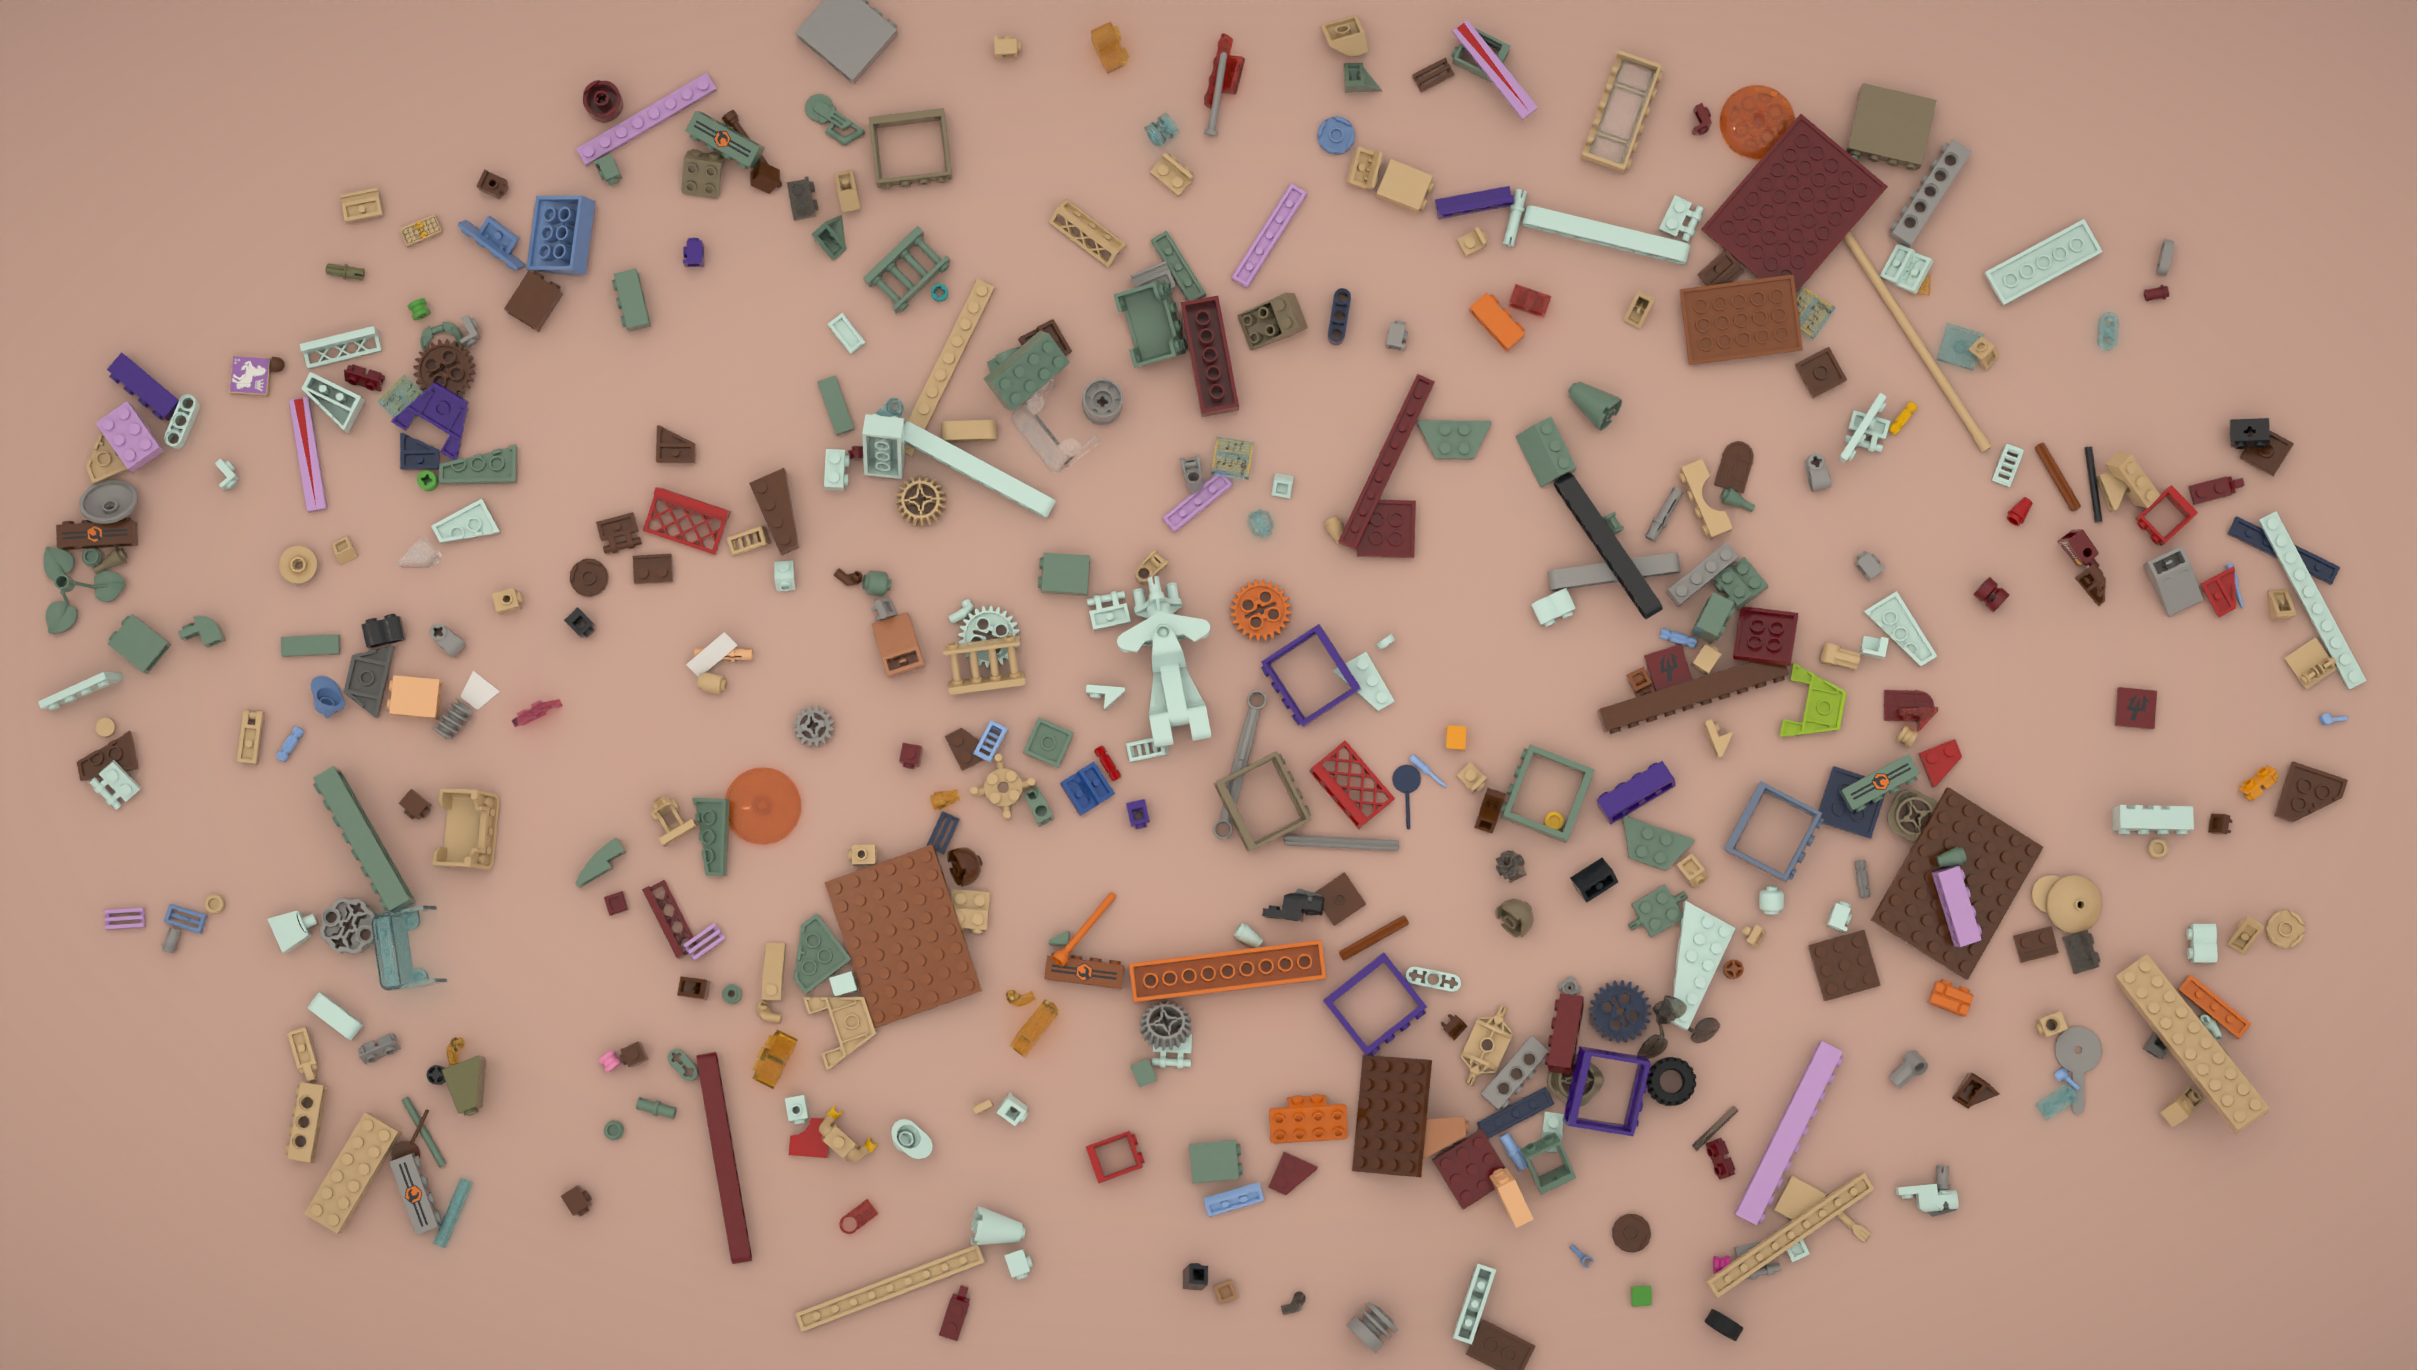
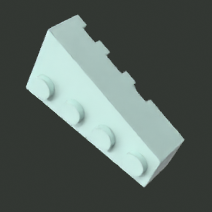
M2118 805L2112 808L2113 831H2118L2119 835H2128L2130 831H2138L2139 835L2150 834V831H2157L2158 835L2169 834V831H2176L2177 835L2188 834V831L2194 830L2193 806H2166V808H2163V806H2147V808H2143V805H2134L2127 808L2126 805Z

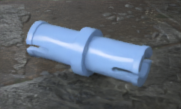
M1510 1132L1499 1137V1140L1508 1152L1507 1156L1511 1157L1518 1172L1527 1168V1164L1520 1151L1521 1148L1516 1145Z

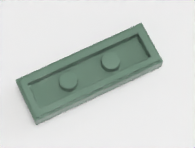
M836 376L818 381L836 436L854 430Z
M339 634L281 637L282 657L340 654Z

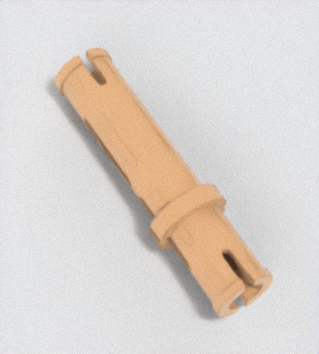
M735 647L721 660H731V662H736V660L753 661V648L743 649ZM695 648L694 657L705 648Z

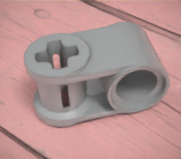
M1818 453L1810 455L1805 460V468L1811 491L1830 488L1831 479L1824 457ZM1811 461H1818L1819 464L1816 466L1812 465Z
M1199 455L1188 459L1180 458L1182 473L1188 491L1192 493L1200 492L1203 488V478Z
M440 623L431 626L430 636L453 658L466 645L459 636L451 632L446 626ZM437 629L442 630V636H436Z

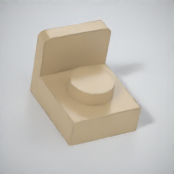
M1476 227L1474 231L1458 238L1457 242L1465 257L1486 247L1488 238L1484 230L1480 231L1479 227Z
M1980 337L1969 348V351L1978 358L1980 366L1985 370L1999 358L1996 347L1983 337Z
M1471 762L1457 774V777L1471 792L1475 790L1479 792L1486 785L1484 781L1487 777L1483 776Z
M1690 854L1676 864L1692 888L1702 885L1708 878L1706 870L1693 854Z

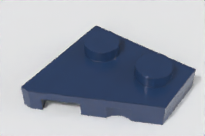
M400 433L401 470L439 469V449L414 439L405 433Z

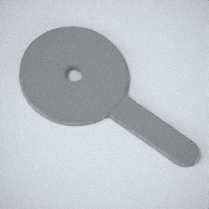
M2072 1027L2059 1035L2054 1050L2058 1063L2067 1071L2072 1072V1080L2080 1086L2078 1090L2072 1087V1111L2075 1114H2081L2084 1111V1073L2090 1071L2098 1064L2102 1048L2098 1037L2091 1030L2084 1027ZM2079 1046L2081 1048L2080 1054L2075 1052V1047Z

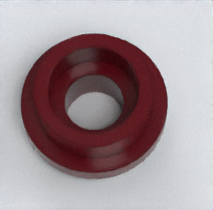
M852 446V450H848L850 458H863V446Z

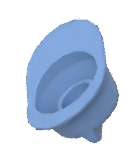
M318 676L312 680L310 685L314 696L313 705L317 712L323 714L325 718H329L338 710L344 708V699L339 686L334 680L325 676Z

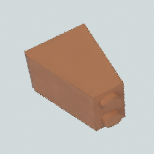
M1465 1117L1427 1119L1423 1159L1466 1137V1133L1469 1132V1121H1465Z

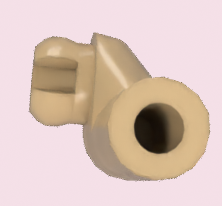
M759 1001L756 1009L761 1019L780 1023L782 1014L771 1012L766 1001Z

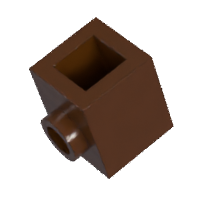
M410 789L399 802L406 809L404 813L412 820L414 817L419 820L421 817L425 818L431 811L429 808L432 805L413 789Z
M639 1041L620 1049L622 1052L620 1058L624 1066L628 1065V1067L632 1068L649 1060L642 1043Z
M580 1185L561 1195L573 1216L579 1215L581 1217L590 1211L588 1207L592 1205L590 1202L592 1198L587 1190H582Z

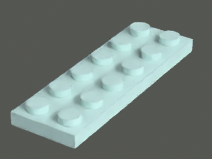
M2085 219L1993 267L1986 271L1984 275L2001 305L2004 306L2092 259L2103 251Z

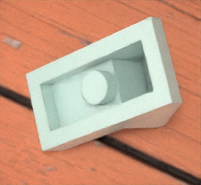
M1086 685V694L1090 695V698L1100 699L1101 695L1105 696V711L1125 694V687Z
M1544 1112L1541 1139L1546 1135L1556 1133L1560 1141H1562V1120L1564 1114ZM1556 1147L1547 1150L1548 1152L1558 1153Z

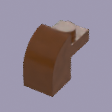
M1487 788L1474 828L1493 834L1506 793Z

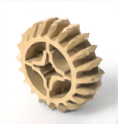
M918 475V481H915L912 476L910 477L912 481L910 484L905 480L904 484L907 487L899 486L900 491L903 493H896V497L901 499L895 500V504L901 505L896 508L897 512L904 511L900 517L905 518L908 516L906 518L907 523H910L913 519V526H916L918 521H920L921 527H924V521L931 525V518L937 522L938 518L935 515L943 516V512L939 509H946V505L941 504L947 501L946 497H941L945 494V490L938 491L942 485L937 484L934 486L936 479H932L929 483V476H926L924 481H922L921 475ZM917 487L916 495L906 499L908 493ZM923 487L930 488L936 494V497L926 496ZM920 492L923 499H926V501H923L922 510L919 503H916L920 499ZM936 503L934 509L925 515V508ZM906 505L916 506L919 515L912 514L906 508Z

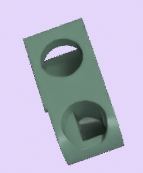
M1038 787L1024 793L1039 827L1054 820Z

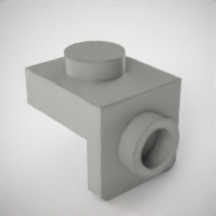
M466 315L461 320L469 335L462 338L460 342L464 347H470L475 345L481 337L477 331L479 326L476 320Z

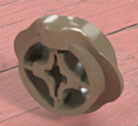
M1902 790L1897 794L1888 811V825L1896 834L1915 842L1922 831L1920 827L1921 819L1927 814L1929 819L1937 803L1932 798L1916 790ZM1912 800L1921 801L1926 806V809L1917 810ZM1906 803L1907 811L1899 817L1900 809ZM1912 810L1918 813V816L1915 817L1916 820L1910 818ZM1911 822L1915 831H1907L1901 823Z
M1578 1054L1575 1055L1574 1066H1573V1072H1574V1068H1575L1576 1059H1577V1055H1578ZM1591 1062L1588 1069L1589 1077L1586 1078V1083H1589L1583 1093L1580 1107L1586 1105L1599 1092L1604 1082L1601 1071ZM1549 1072L1547 1077L1549 1089L1566 1104L1568 1094L1563 1089L1562 1084L1571 1085V1082L1567 1080H1572L1573 1072L1572 1075H1568L1565 1078H1561L1562 1074Z

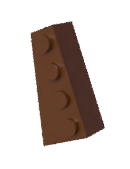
M782 468L749 484L781 555L798 549L799 543L787 472L785 468Z

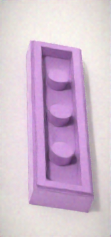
M1220 470L1203 484L1200 492L1189 495L1163 516L1162 519L1175 533L1233 486L1232 482Z

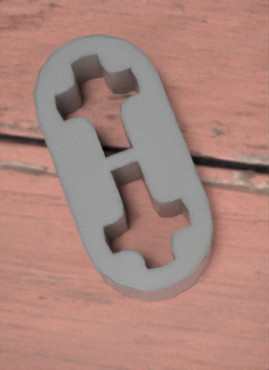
M2163 240L2156 274L2167 275L2174 241Z

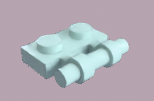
M1675 195L1659 231L1676 238L1678 232L1684 234L1681 240L1688 243L1695 234L1694 229L1697 223L1702 219L1701 214L1704 208L1697 206L1695 211H1691L1689 209L1692 203ZM1685 217L1691 219L1687 227L1682 225Z
M1854 410L1848 430L1855 432L1866 414ZM1874 416L1877 419L1871 429L1867 427L1864 434L1871 436V440H1864L1861 445L1857 443L1856 447H1864L1871 452H1882L1883 445L1877 444V439H1886L1891 421ZM1846 435L1844 442L1848 443L1852 436Z
M1111 591V594L1102 596L1098 594L1094 595L1093 598L1087 599L1088 606L1096 605V610L1089 611L1093 631L1131 623L1127 603L1119 604L1118 602L1119 599L1125 598L1124 591ZM1113 601V606L1102 608L1101 603Z
M115 760L99 772V775L103 778L102 781L99 782L95 777L89 781L94 787L93 790L96 793H100L106 799L105 802L109 806L112 805L115 810L121 806V803L117 800L119 797L126 802L141 788ZM107 784L115 790L113 794L105 788Z
M1190 1034L1189 1038H1186L1185 1044L1180 1042L1179 1048L1174 1045L1172 1051L1169 1047H1166L1163 1052L1161 1046L1155 1049V1044H1153V1052H1160V1058H1152V1065L1160 1066V1068L1177 1066L1179 1069L1191 1067V1059H1183L1184 1053L1191 1054L1192 1034ZM1166 1053H1178V1059L1166 1058Z

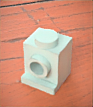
M1842 901L1839 904L1835 903L1826 926L1846 932L1848 928L1845 927V924L1848 925L1852 914L1849 913L1851 905Z
M1009 1092L998 1106L996 1113L1016 1126L1019 1121L1022 1123L1027 1117L1028 1106ZM1013 1106L1017 1111H1013L1011 1107Z

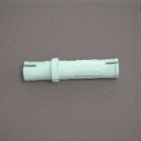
M1516 189L1514 203L1510 205L1511 213L1502 243L1505 246L1508 245V247H1514L1521 215L1525 210L1523 208L1527 195L1525 190L1522 192L1521 189Z

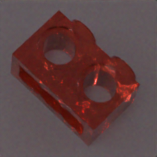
M1515 284L1508 306L1544 318L1551 296Z

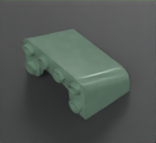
M1165 280L1113 294L1118 312L1125 311L1135 348L1129 349L1134 368L1185 354L1188 348L1187 341L1183 338L1181 332L1183 330L1182 323L1177 318V305L1171 297V285Z

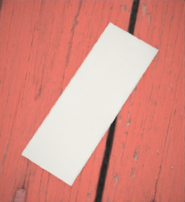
M724 632L686 665L699 677L700 674H705V672L738 645Z

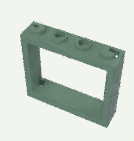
M1529 745L1528 749L1524 748L1520 759L1523 760L1521 767L1517 766L1513 777H1516V781L1509 786L1507 794L1510 797L1508 802L1504 801L1500 812L1503 815L1501 818L1567 843L1595 769ZM1532 754L1584 773L1562 832L1511 812Z

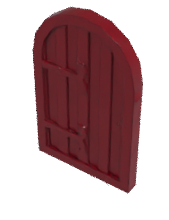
M1884 690V721L1919 722L1928 719L1934 711L1933 699L1926 692L1917 690Z

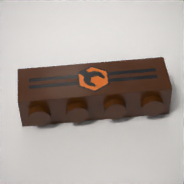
M125 517L118 522L109 524L82 520L78 524H74V521H63L61 525H56L57 548L60 550L138 546L137 523L131 520V518Z

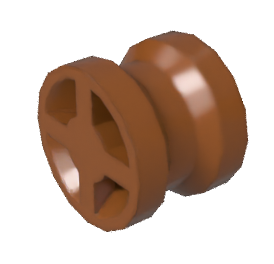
M1730 960L1723 966V973L1729 979H1737L1744 972L1743 964L1738 960Z

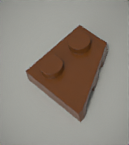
M657 425L656 462L695 463V443Z
M963 728L945 736L962 771L984 760L973 754L979 740ZM982 748L980 749V752L988 756L990 755V752Z

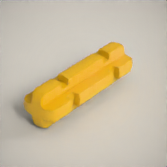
M1910 401L1906 405V409L1902 410L1895 419V423H1892L1889 427L1890 433L1893 435L1898 434L1918 408L1915 403Z

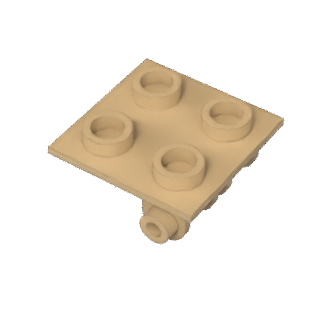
M2316 637L2284 658L2305 690L2337 670L2335 666L2336 660L2333 657H2329Z

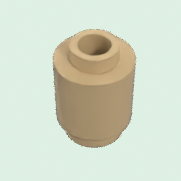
M705 672V674L699 675L697 687L702 689L703 692L721 694L722 691L726 690L727 680L724 679V675Z

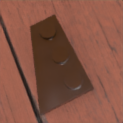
M126 732L118 739L109 742L108 745L77 761L80 781L101 777L99 772L113 760L125 772L139 769L132 732Z

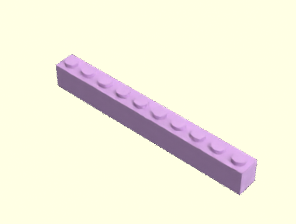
M1819 1041L1734 1213L1735 1216L1753 1225H1757L1758 1222L1761 1224L1766 1215L1764 1210L1767 1205H1771L1775 1197L1772 1194L1775 1188L1778 1189L1783 1181V1178H1781L1783 1171H1787L1792 1163L1789 1160L1792 1153L1796 1154L1800 1147L1798 1141L1801 1135L1804 1137L1809 1129L1807 1125L1809 1119H1813L1818 1109L1815 1107L1818 1101L1822 1102L1826 1094L1824 1089L1827 1084H1831L1835 1076L1832 1072L1835 1066L1839 1067L1843 1060L1841 1056L1843 1051L1823 1041Z

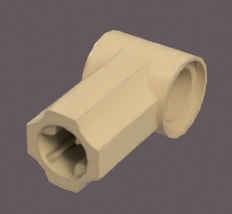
M1824 643L1820 658L1821 663L1857 669L1860 653L1841 649L1840 646Z

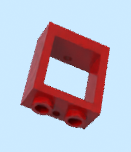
M2171 485L2149 508L2144 509L2135 519L2138 521L2137 525L2143 531L2146 530L2151 535L2150 539L2155 544L2162 546L2198 512ZM2166 497L2185 518L2163 537L2144 516Z
M1130 1131L1086 1146L1098 1183L1143 1168L1142 1163H1145L1142 1153H1137L1135 1145H1138L1135 1133L1131 1134ZM1127 1137L1136 1165L1104 1176L1095 1149Z

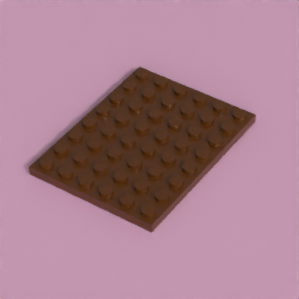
M1946 787L1873 914L1871 921L1968 980L2041 853L2043 846L1951 788ZM1955 847H1963L1966 854L1967 862L1958 866H1960L1965 874L1964 883L1971 894L1969 898L1970 903L1975 908V919L1982 930L1980 935L1982 940L1963 947L1953 945L1932 872L1947 868L1939 867L1936 856Z

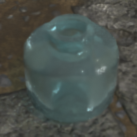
M1260 508L1248 515L1247 525L1253 536L1265 538L1272 534L1271 530L1275 524L1267 510Z

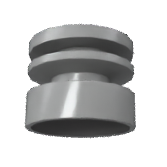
M1102 378L1090 382L1084 390L1082 401L1083 412L1086 418L1092 423L1099 425L1110 424L1115 421L1122 409V391L1115 382L1109 379ZM1100 401H1104V407H1100Z
M1369 1301L1366 1306L1371 1312L1368 1314L1363 1308L1360 1310L1365 1319L1362 1321L1354 1316L1346 1326L1376 1354L1384 1345L1380 1336L1383 1334L1385 1337L1391 1338L1385 1330L1389 1327L1396 1333L1398 1329L1393 1320L1380 1307Z

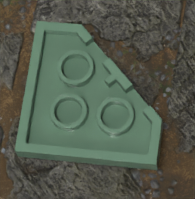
M817 913L801 925L794 980L806 995L852 960Z

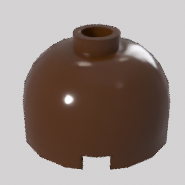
M965 847L948 851L947 861L951 862L953 867L949 868L956 884L963 887L975 882L981 872V857Z

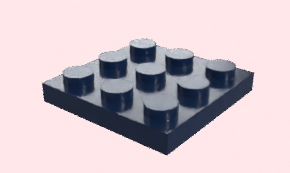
M1832 766L1818 811L1823 814L1822 819L1824 821L1822 824L1871 839L1884 798L1876 803H1873L1872 800L1866 803L1867 807L1859 812H1856V810L1850 812L1839 791L1866 776Z

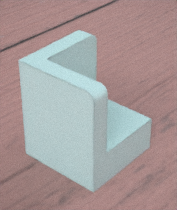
M1864 636L1860 655L1878 659L1885 658L1889 638L1881 637L1878 639Z
M852 971L829 978L834 996L858 991Z

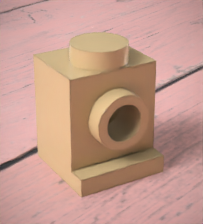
M994 36L995 59L1018 58V52H1021V41H1017V38L1013 39L1012 36H1004L1002 39Z

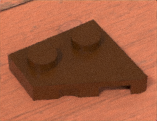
M2092 564L2075 579L2094 602L2100 606L2105 602L2106 578L2103 576L2102 570Z

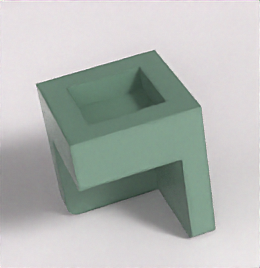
M1149 1059L1131 1066L1139 1087L1157 1081Z

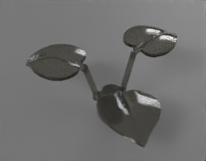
M1665 995L1664 1001L1654 1005L1653 1012L1657 1016L1656 1022L1659 1025L1660 1035L1655 1034L1649 1037L1641 1046L1637 1056L1650 1059L1664 1052L1668 1041L1664 1038L1662 1024H1669L1685 1014L1687 1006L1682 1000ZM1704 1018L1697 1023L1695 1029L1688 1028L1693 1033L1690 1039L1695 1043L1706 1042L1717 1033L1721 1024L1715 1018Z

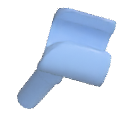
M2330 712L2319 716L2322 725L2348 720L2347 716L2332 718Z
M2065 1068L2055 1071V1077L2059 1082L2065 1079L2076 1090L2080 1088L2069 1077Z

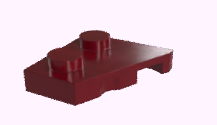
M1283 1152L1268 1188L1287 1195L1315 1172L1318 1167Z

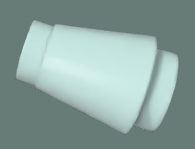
M1241 923L1233 934L1236 940L1254 948H1258L1263 941L1248 924L1244 925Z

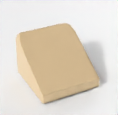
M349 536L331 544L335 557L341 565L358 557Z

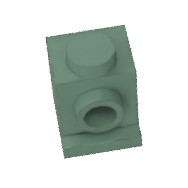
M611 154L593 161L597 169H599L598 172L602 181L606 179L609 186L617 184L619 179H622Z

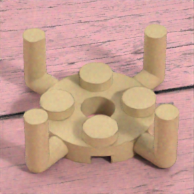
M996 754L997 770H994L987 776L984 787H971L970 792L973 796L986 795L991 803L1003 807L1004 818L1010 820L1012 817L1010 806L1019 800L1024 788L1034 787L1036 782L1034 778L1021 781L1017 773L1004 768L1002 755ZM1005 782L1009 785V790L1006 793L998 791L1000 783Z

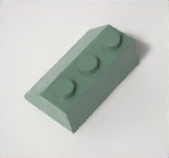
M1552 417L1531 426L1516 436L1540 487L1576 470L1577 467Z

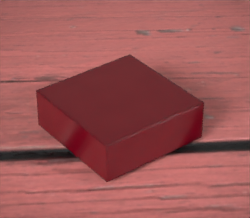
M623 891L604 897L609 916L629 910Z

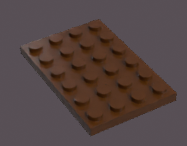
M1363 1055L1352 1171L1421 1178L1432 1060Z

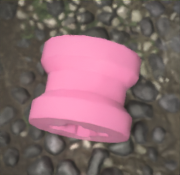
M611 1050L602 1056L598 1062L603 1064L605 1072L609 1073L622 1063V1060L616 1057L614 1050Z

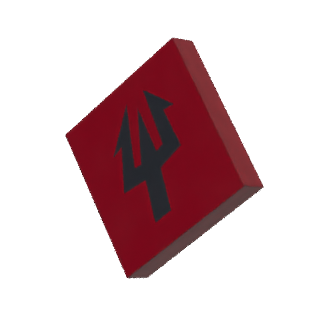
M1681 644L1644 656L1655 691L1693 680Z
M2118 687L2115 726L2155 729L2157 691Z

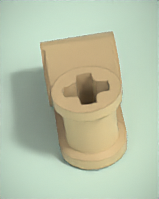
M1154 549L1137 567L1135 572L1136 581L1142 585L1148 584L1147 579L1150 577L1153 579L1154 576L1165 569L1170 561L1165 560L1158 553V550ZM1145 570L1149 573V576L1146 579H1142L1138 573Z

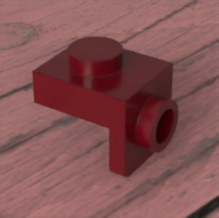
M1700 103L1693 110L1700 125L1693 128V135L1697 133L1702 135L1708 132L1712 124L1709 109Z

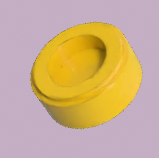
M1550 812L1544 819V825L1555 830L1561 829L1564 824L1563 816L1558 812Z

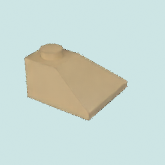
M1357 15L1321 25V29L1330 47L1349 57L1361 56L1369 52L1365 32Z

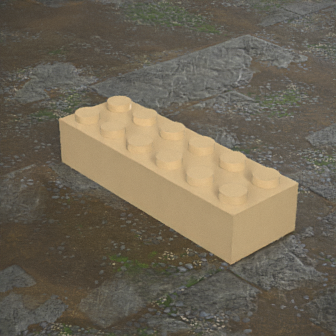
M365 1112L304 1214L333 1232L341 1234L402 1132L376 1116Z

